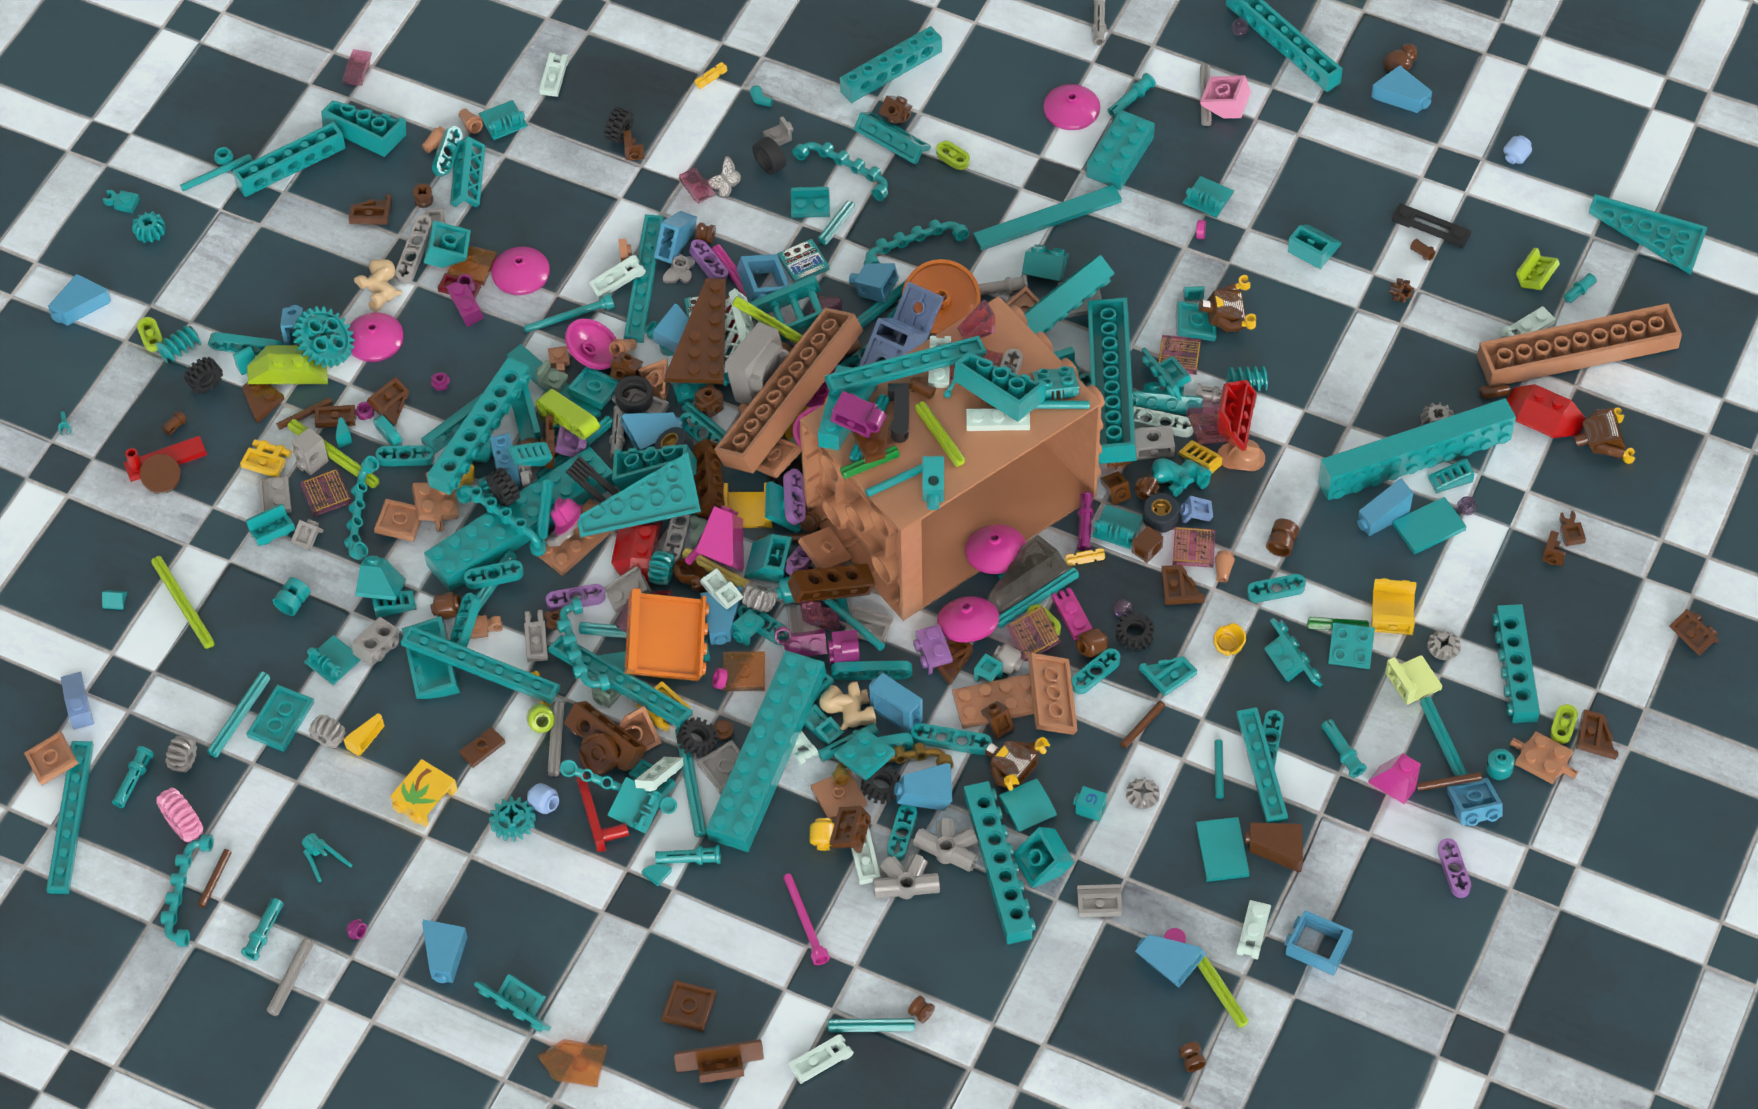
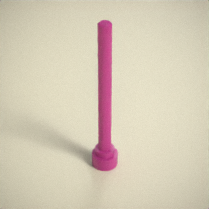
M785 874L783 877L812 947V961L814 965L825 964L830 959L828 951L823 946H820L792 875Z

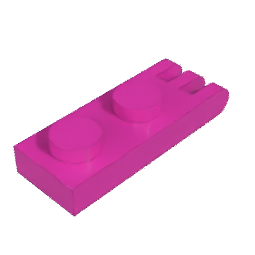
M1067 588L1068 596L1062 590L1058 592L1061 599L1058 598L1056 593L1051 594V598L1073 640H1077L1080 633L1093 628L1072 589Z

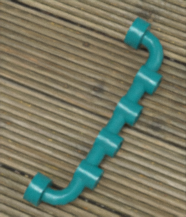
M815 142L797 144L792 150L793 155L798 160H804L809 155V150H815L821 157H829L837 165L849 167L854 174L860 173L866 176L870 182L876 181L880 183L871 190L875 199L883 201L888 195V182L881 176V170L878 167L873 166L869 170L865 167V162L862 159L850 160V156L845 150H841L839 153L834 152V147L829 142H825L823 145Z
M935 219L929 223V228L923 230L921 226H915L912 228V234L905 236L903 232H898L894 235L893 241L887 242L884 238L877 240L876 247L869 249L866 253L863 264L880 263L874 255L879 253L882 255L887 254L896 247L904 248L913 241L922 242L927 236L933 234L939 236L947 229H953L952 234L957 241L965 240L969 236V231L963 224L959 225L952 221L940 224L939 220Z
M367 456L361 462L362 468L358 474L357 484L351 488V493L355 496V500L349 505V511L353 516L346 524L348 530H350V535L344 540V544L348 548L349 556L356 560H361L368 554V547L361 542L358 533L359 528L363 525L361 511L365 508L363 494L367 491V485L365 484L367 474L374 473L379 468V461L374 456Z
M462 485L456 490V497L460 503L466 504L471 500L474 503H481L486 507L488 513H495L501 517L502 523L511 524L516 528L518 534H525L531 540L530 550L533 555L542 556L546 553V542L540 539L528 527L526 519H516L513 517L512 510L509 507H499L497 499L495 497H485L481 487Z
M573 598L570 604L565 605L561 609L557 627L559 633H565L562 636L564 648L570 647L571 651H567L569 662L576 664L573 667L575 679L580 678L587 687L600 688L601 691L610 690V683L606 673L598 675V680H591L588 676L581 650L577 645L576 636L573 633L570 619L567 616L572 611L574 615L583 613L580 598Z
M564 760L559 767L563 776L572 777L575 775L580 777L582 781L594 782L604 789H613L619 792L622 786L621 783L613 781L611 777H602L594 774L590 769L578 768L572 760ZM585 771H588L590 773V777L588 779L583 778V773ZM604 779H609L610 781L607 787L603 785ZM664 797L659 803V808L663 813L672 814L677 809V802L672 797Z
M203 834L200 839L189 842L183 854H177L175 858V865L179 867L178 873L171 874L170 883L171 886L175 887L173 892H167L165 901L170 907L169 911H162L161 923L165 924L164 933L166 937L176 942L178 947H187L190 942L189 930L178 929L177 933H174L173 926L177 923V911L182 903L183 887L187 884V871L192 864L191 855L197 847H200V850L203 852H211L214 845L212 835Z

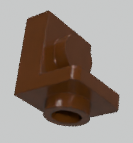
M631 130L623 131L626 160L644 159V145H636V139L631 137Z
M1119 471L1100 478L1102 486L1110 494L1113 505L1131 498L1128 481Z
M1551 530L1542 561L1548 562L1551 565L1562 566L1566 552L1559 550L1561 541L1557 540L1559 532Z
M1000 702L991 703L981 710L982 715L988 719L993 736L997 739L1015 729L1008 708Z

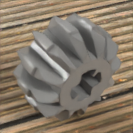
M1441 402L1438 405L1431 403L1430 407L1425 406L1420 416L1421 425L1423 426L1453 416V410H1449L1448 405L1442 406Z
M749 582L741 593L743 596L742 603L760 612H769L776 603V591L771 589L770 586L758 582Z
M319 714L312 721L309 728L310 736L319 742L320 745H325L327 748H336L343 741L346 734L344 726L328 715Z
M176 736L172 739L166 753L165 762L167 767L177 772H187L191 769L197 755L196 742L191 740V738Z

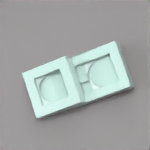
M715 569L700 580V583L709 594L725 609H729L743 599L742 594L731 581L728 582L718 569Z

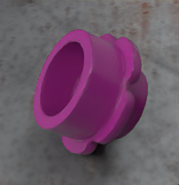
M440 372L431 377V385L434 389L443 391L448 388L450 378L447 377L446 373Z
M361 402L357 405L355 414L360 420H368L374 416L375 410L368 402Z
M361 919L353 920L347 926L348 936L352 939H362L367 930L366 924Z

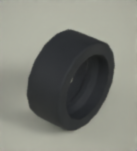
M764 137L752 146L756 161L766 173L773 175L786 166L785 156L779 145L772 138Z
M628 376L621 379L615 388L616 405L627 414L647 411L653 402L651 384L640 376ZM630 389H640L646 393V396L639 401L632 402L622 398V394Z

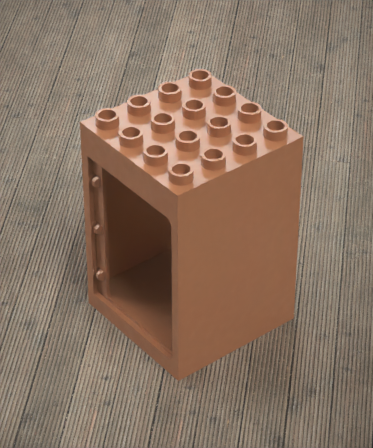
M999 296L935 335L936 338L951 336L952 343L979 336L987 354L996 356L993 359V365L995 363L997 367H1000L1007 350L1018 349L1023 354V364L1019 375L1021 376L1022 373L1026 374L1033 381L1032 371H1038L1043 368L1058 369L1062 366L1074 367L1080 386L1079 395H1075L1074 398H1064L1063 390V399H1060L1059 391H1056V400L1090 401V409H1034L1030 412V430L967 431L966 409H995V407L958 383L954 385L950 398H945L943 395L944 391L948 390V388H936L932 399H928L916 391L911 392L909 388V437L905 442L897 443L891 439L890 426L887 448L896 446L900 456L847 479L842 477L840 468L853 463L849 461V455L856 443L852 432L849 433L840 450L818 447V430L826 403L800 419L806 512H814L819 517V528L821 530L827 527L831 528L851 555V564L868 563L875 581L873 588L902 621H905L980 572L970 565L965 554L966 542L976 530L994 524L1007 525L1019 531L1026 542L1079 508L1081 493L1090 492L1093 494V498L1097 496V480L1101 475L1098 461L1099 454L1102 453L1100 431L1103 430L1101 407L1105 404L1104 398L1096 386L1091 384L1086 387L1078 379V371L1068 358L1060 360L1053 353L1052 344L1043 332L1039 331L1035 334L1027 326L1026 316L1018 306L1009 307ZM930 339L906 354L930 348ZM1013 357L1012 360H1010V365L1012 366L1014 360L1016 359L1015 357ZM955 364L950 365L949 386L954 379ZM929 371L878 384V388L872 393L869 402L876 403L881 394L888 396V383H909L913 377H920L921 381L928 384ZM889 401L884 412L886 416L890 415V425L894 420V401ZM924 401L965 457L963 465L956 467L916 412L915 405ZM923 456H944V501L940 502L938 510L927 509V502L923 501V472L873 496L867 497L865 489L923 463Z

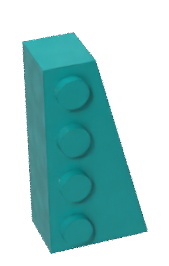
M687 444L663 446L662 449H655V447H647L646 450L629 448L628 451L624 452L621 449H615L612 480L621 492L687 452L689 453L693 475H696L697 459Z

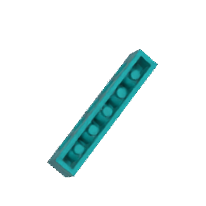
M929 26L841 76L840 92L852 104L941 53L942 37L932 26Z
M335 122L317 129L233 170L236 185L244 197L268 187L346 149L343 134Z
M1498 605L1492 620L1493 626H1497V631L1495 632L1496 644H1500L1498 659L1499 662L1503 663L1501 678L1505 679L1506 685H1504V696L1508 697L1509 701L1507 703V715H1511L1512 723L1537 722L1540 709L1523 605Z

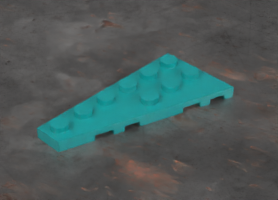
M689 453L683 454L681 457L581 514L577 521L580 537L701 512Z

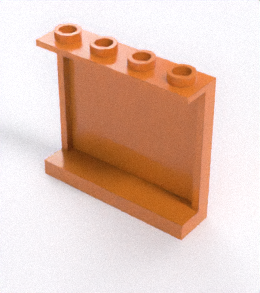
M632 588L628 601L624 674L699 681L706 672V663L703 662V655H706L707 643L704 642V635H707L708 623H705V615H708L709 603H706V596H703L701 599L654 595L641 593V589Z

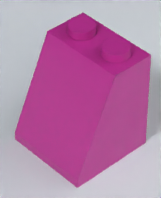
M723 505L721 508L714 506L695 552L743 571V519L738 517V512Z

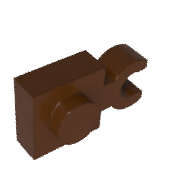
M1571 511L1569 519L1564 517L1563 512L1560 513L1559 521L1562 524L1560 532L1565 546L1584 544L1586 542L1581 522L1575 523L1576 514L1574 511Z

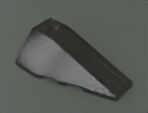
M1036 535L1020 548L1018 555L1009 564L1007 571L999 579L987 599L996 606L1000 615L1057 577L1068 568V565L1056 548L1039 535Z

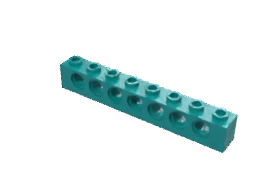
M1226 0L1227 7L1324 91L1328 92L1341 83L1343 68L1265 1Z
M509 357L506 359L428 472L429 487L451 495L453 490L459 487L462 477L469 472L472 462L480 456L483 446L489 443L494 430L499 428L503 417L510 412L513 402L519 399L522 389L529 384L531 375L528 365Z
M989 781L964 786V799L974 833L978 840V847L1006 943L1012 944L1032 939V931L1035 930V923L1033 917L1029 918L1028 911H1030L1028 899H1024L1022 895L1024 893L1023 882L1018 880L1016 875L1019 874L1017 862H1013L1011 858L1013 855L1012 845L1007 843L1005 838L1008 837L1006 825H1002L1000 821L1002 819L1000 806L996 807L995 801H997L996 791L994 788L991 789ZM986 805V806H988V807H987V808H981L980 806ZM990 823V824H993V825H992V826H986L985 824ZM991 842H998V844L993 845ZM997 860H1003L1004 862H1003V863H997V862H995V861H997ZM1006 878L1009 879V881L1004 882L1001 881V879ZM1008 897H1013V898H1015V899H1014V900H1007L1006 898H1008ZM1013 916H1020L1021 918H1020V919H1013L1012 917H1013Z

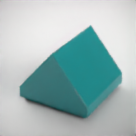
M103 591V609L123 610L127 591Z

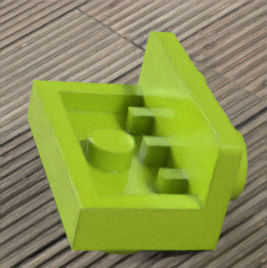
M1533 248L1516 272L1521 287L1542 290L1560 263L1558 258L1541 256L1539 249Z

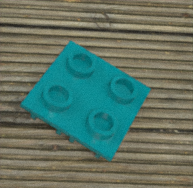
M513 100L478 113L493 140L528 127L524 120L525 115L523 111H519Z
M1200 176L1192 188L1188 187L1186 191L1187 197L1183 204L1217 218L1235 190Z
M1062 366L1058 369L1043 368L1038 371H1032L1034 381L1039 382L1041 380L1047 383L1045 400H1052V391L1054 400L1057 399L1056 391H1059L1060 399H1063V390L1064 398H1074L1075 395H1079L1080 386L1074 367Z
M1105 505L1100 519L1095 522V530L1092 537L1131 549L1132 541L1138 533L1143 516Z
M1333 623L1328 664L1370 669L1375 628Z
M333 635L321 647L309 648L307 651L308 658L304 663L331 685H334L358 664L361 659L353 655V650Z
M626 777L607 816L626 823V825L646 834L664 795L655 790L645 791L644 788H636L635 781Z

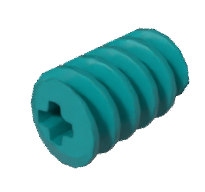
M183 326L182 331H176V335L170 334L169 339L164 338L162 340L163 343L157 342L156 348L163 360L168 363V358L174 362L175 354L181 358V350L187 354L188 346L194 350V342L201 345V341L191 326Z
M1248 366L1244 368L1243 372L1241 367H1237L1236 372H1234L1233 367H1229L1226 373V383L1247 380L1253 388L1256 385L1258 391L1261 390L1262 385L1265 386L1267 391L1268 379L1264 366H1261L1259 371L1256 366H1253L1251 372Z

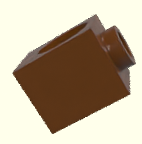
M1147 526L1132 541L1131 553L1148 563L1163 548L1164 537L1159 531Z

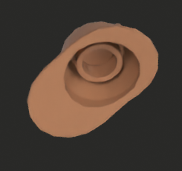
M1249 439L1245 451H1241L1232 444L1227 443L1219 448L1217 453L1222 457V466L1228 469L1256 471L1263 467L1265 463L1263 450L1260 449L1256 442Z

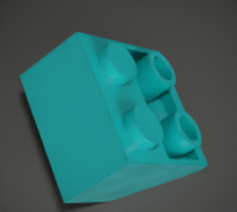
M1299 225L1289 237L1288 253L1321 270L1340 247L1341 242L1310 225Z
M1034 244V246L1025 251L1022 274L1057 281L1063 278L1069 253H1064V249L1053 248V250L1045 249L1046 246Z
M770 534L754 541L744 578L778 583L780 579L786 578L787 572L785 568L787 559L793 551L792 537Z

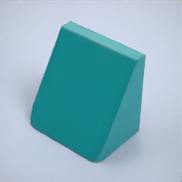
M1184 287V301L1204 300L1205 287Z
M251 346L233 354L235 365L241 375L247 374V366L255 358Z
M342 417L338 420L336 431L338 448L352 443L350 430Z

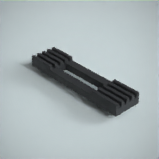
M1402 203L1398 205L1392 216V222L1408 228L1413 227L1444 239L1445 242L1462 249L1471 235V230ZM1415 217H1417L1419 219L1438 225L1450 231L1447 233L1442 230L1431 227L1429 225L1418 222L1414 219Z
M580 456L565 472L600 503L607 499L586 481L589 476L612 496L619 493L617 489L599 475Z

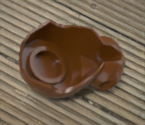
M1404 44L1400 50L1389 52L1383 62L1385 70L1390 73L1400 65L1406 71H1409L1413 66V61L1417 59V47L1414 44Z
M681 558L674 563L673 574L677 581L682 584L691 585V589L697 593L706 590L700 583V580L706 576V569L700 567L696 560L691 565L685 562V558Z

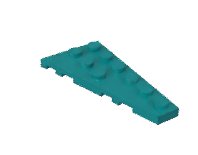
M1596 194L1589 208V214L1691 275L1708 227Z

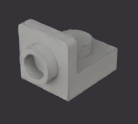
M784 117L779 118V125L763 131V137L772 138L779 146L792 141L793 127Z
M310 519L307 522L299 520L291 543L311 551L318 532L323 533V529L318 527L319 523Z

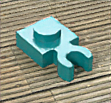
M107 190V196L111 198H103L106 206L114 205L115 210L129 213L134 212L140 200L139 194L122 190L119 194H116L113 190Z

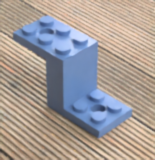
M907 282L894 317L878 318L859 366L878 362L880 357L890 359L904 355L927 341L944 297L912 282ZM917 302H921L923 305L921 313H917L914 309Z

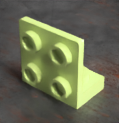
M1418 656L1405 663H1398L1395 657L1387 660L1385 674L1406 705L1442 689V684L1423 656Z

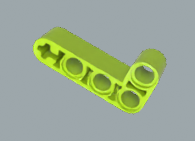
M554 389L548 390L535 401L544 424L545 415H554L553 426L559 424L582 440L587 439L600 428L599 422L592 414Z

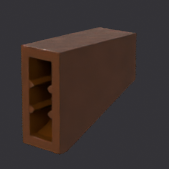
M1250 823L1249 831H1245V844H1249V852L1293 871H1302V824Z

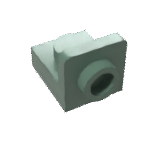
M545 360L543 365H540L536 371L538 385L549 390L554 389L558 393H560L569 379L568 374L551 368L550 361Z
M692 515L690 521L693 530L690 534L692 549H694L699 544L708 521L702 517L698 518Z
M591 688L593 700L597 704L605 705L608 708L622 695L611 688L606 691H601L600 688Z

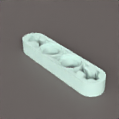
M1134 406V418L1137 415V420L1134 419L1136 428L1157 427L1161 425V421L1168 420L1171 422L1170 425H1172L1174 436L1190 437L1194 432L1188 417ZM1143 416H1148L1152 420L1149 422H1143L1141 418Z

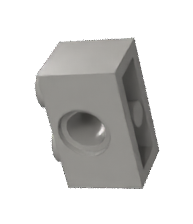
M1159 425L1148 428L1139 427L1135 429L1137 460L1174 456L1175 442L1172 425Z
M311 427L292 440L294 449L292 452L297 460L295 463L301 471L305 470L309 475H312L329 462L323 438Z

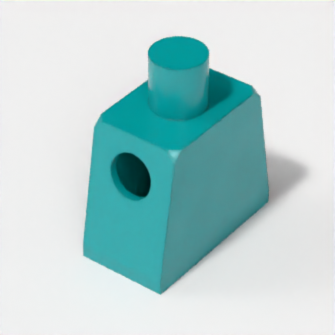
M923 456L922 492L923 501L927 502V509L938 510L940 502L944 501V456Z

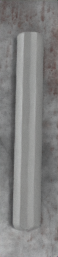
M1208 64L1200 66L1201 98L1210 78V66ZM1201 105V124L1203 126H1210L1212 121L1211 111Z
M554 701L552 705L555 722L550 732L548 775L551 777H557L560 773L564 703L562 701Z
M308 938L302 940L267 1008V1012L273 1016L279 1015L314 947V942Z

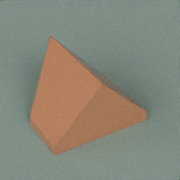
M667 358L638 369V376L645 378L651 384L653 396L667 401L670 382H664V377L668 370Z
M645 706L625 715L619 724L622 729L646 746V751L661 744V740Z

